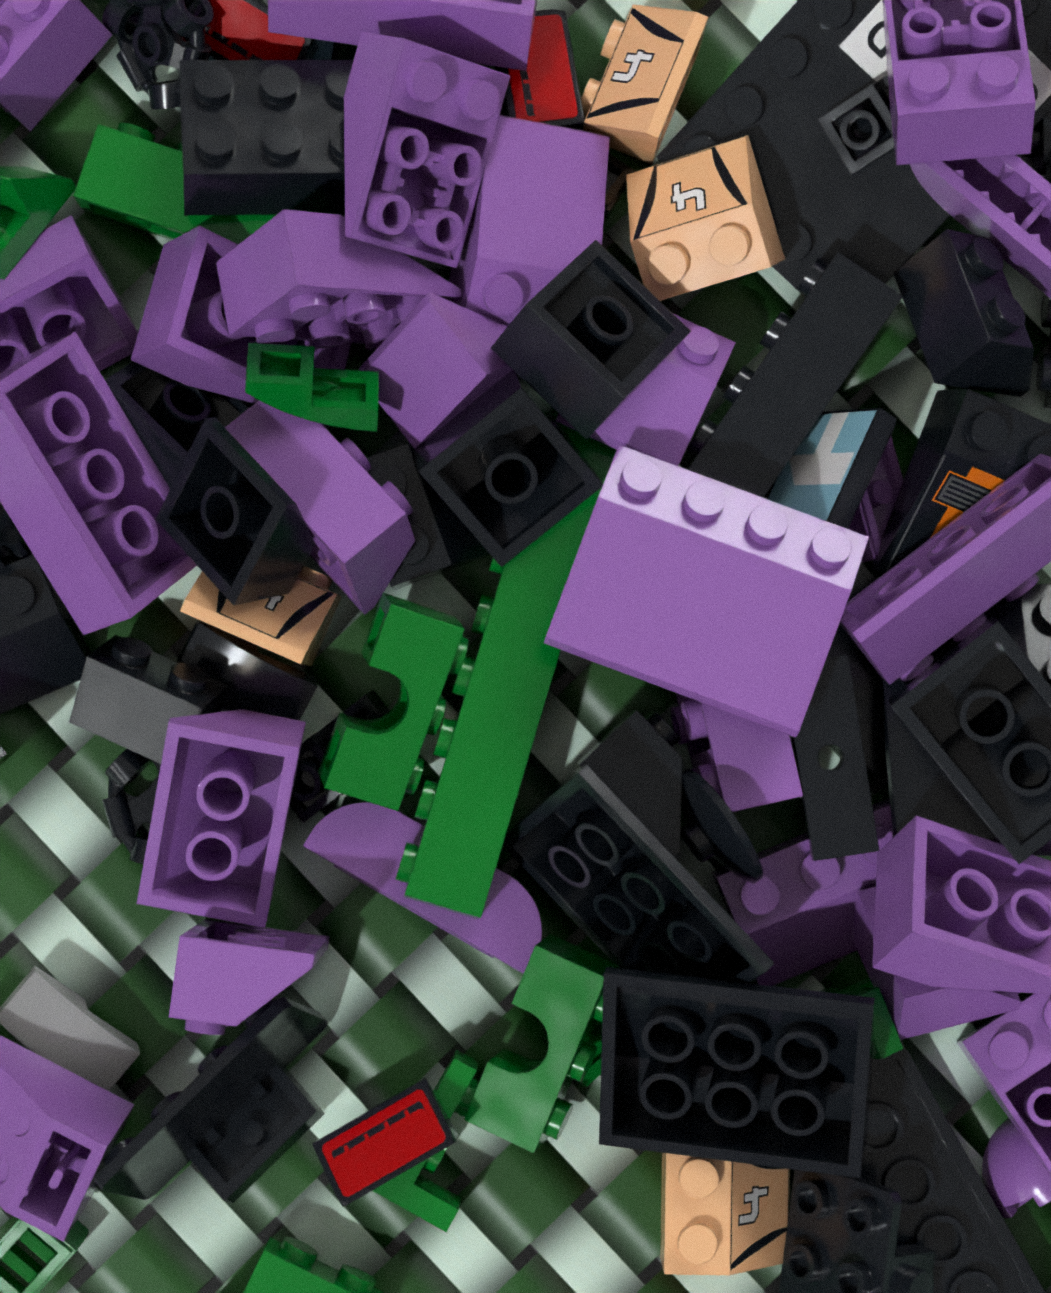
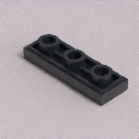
M847 654L828 657L824 663L797 737L792 736L797 770L803 792L802 802L811 859L813 861L879 851L849 656ZM832 744L839 750L840 761L833 769L825 770L818 762V753L824 746Z

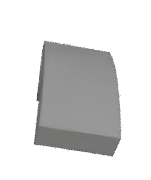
M36 966L30 970L0 1007V1024L30 1051L108 1091L111 1090L140 1055L137 1042L87 1010L86 999Z

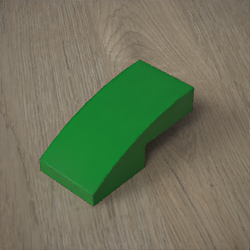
M248 343L245 392L280 411L309 421L353 430L377 432L379 403L378 371L314 368L315 346Z

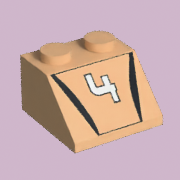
M633 4L625 23L614 19L600 54L610 59L601 82L590 78L581 97L584 117H586L583 131L607 135L610 137L609 148L652 165L700 51L708 16L694 11Z
M748 135L626 175L630 244L643 286L659 301L770 268L785 260Z
M304 566L289 594L233 605L202 571L185 598L180 612L294 662L312 666L342 597L329 591L333 581L330 577Z
M662 1153L660 1259L664 1274L734 1275L783 1264L789 1217L790 1169Z

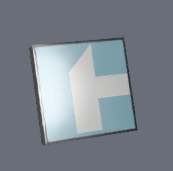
M882 408L822 412L776 478L767 499L849 529L895 428L897 419Z

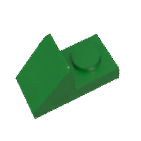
M0 166L1 279L5 280L75 191L76 186L72 179L23 166Z

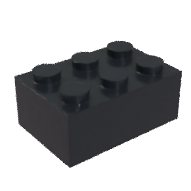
M179 60L184 216L277 215L283 209L345 214L344 94L354 60Z

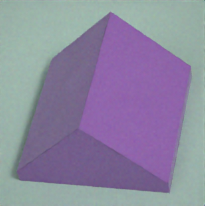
M428 292L364 362L359 370L379 372V404L413 448L416 449L512 370L491 349V346L508 326Z

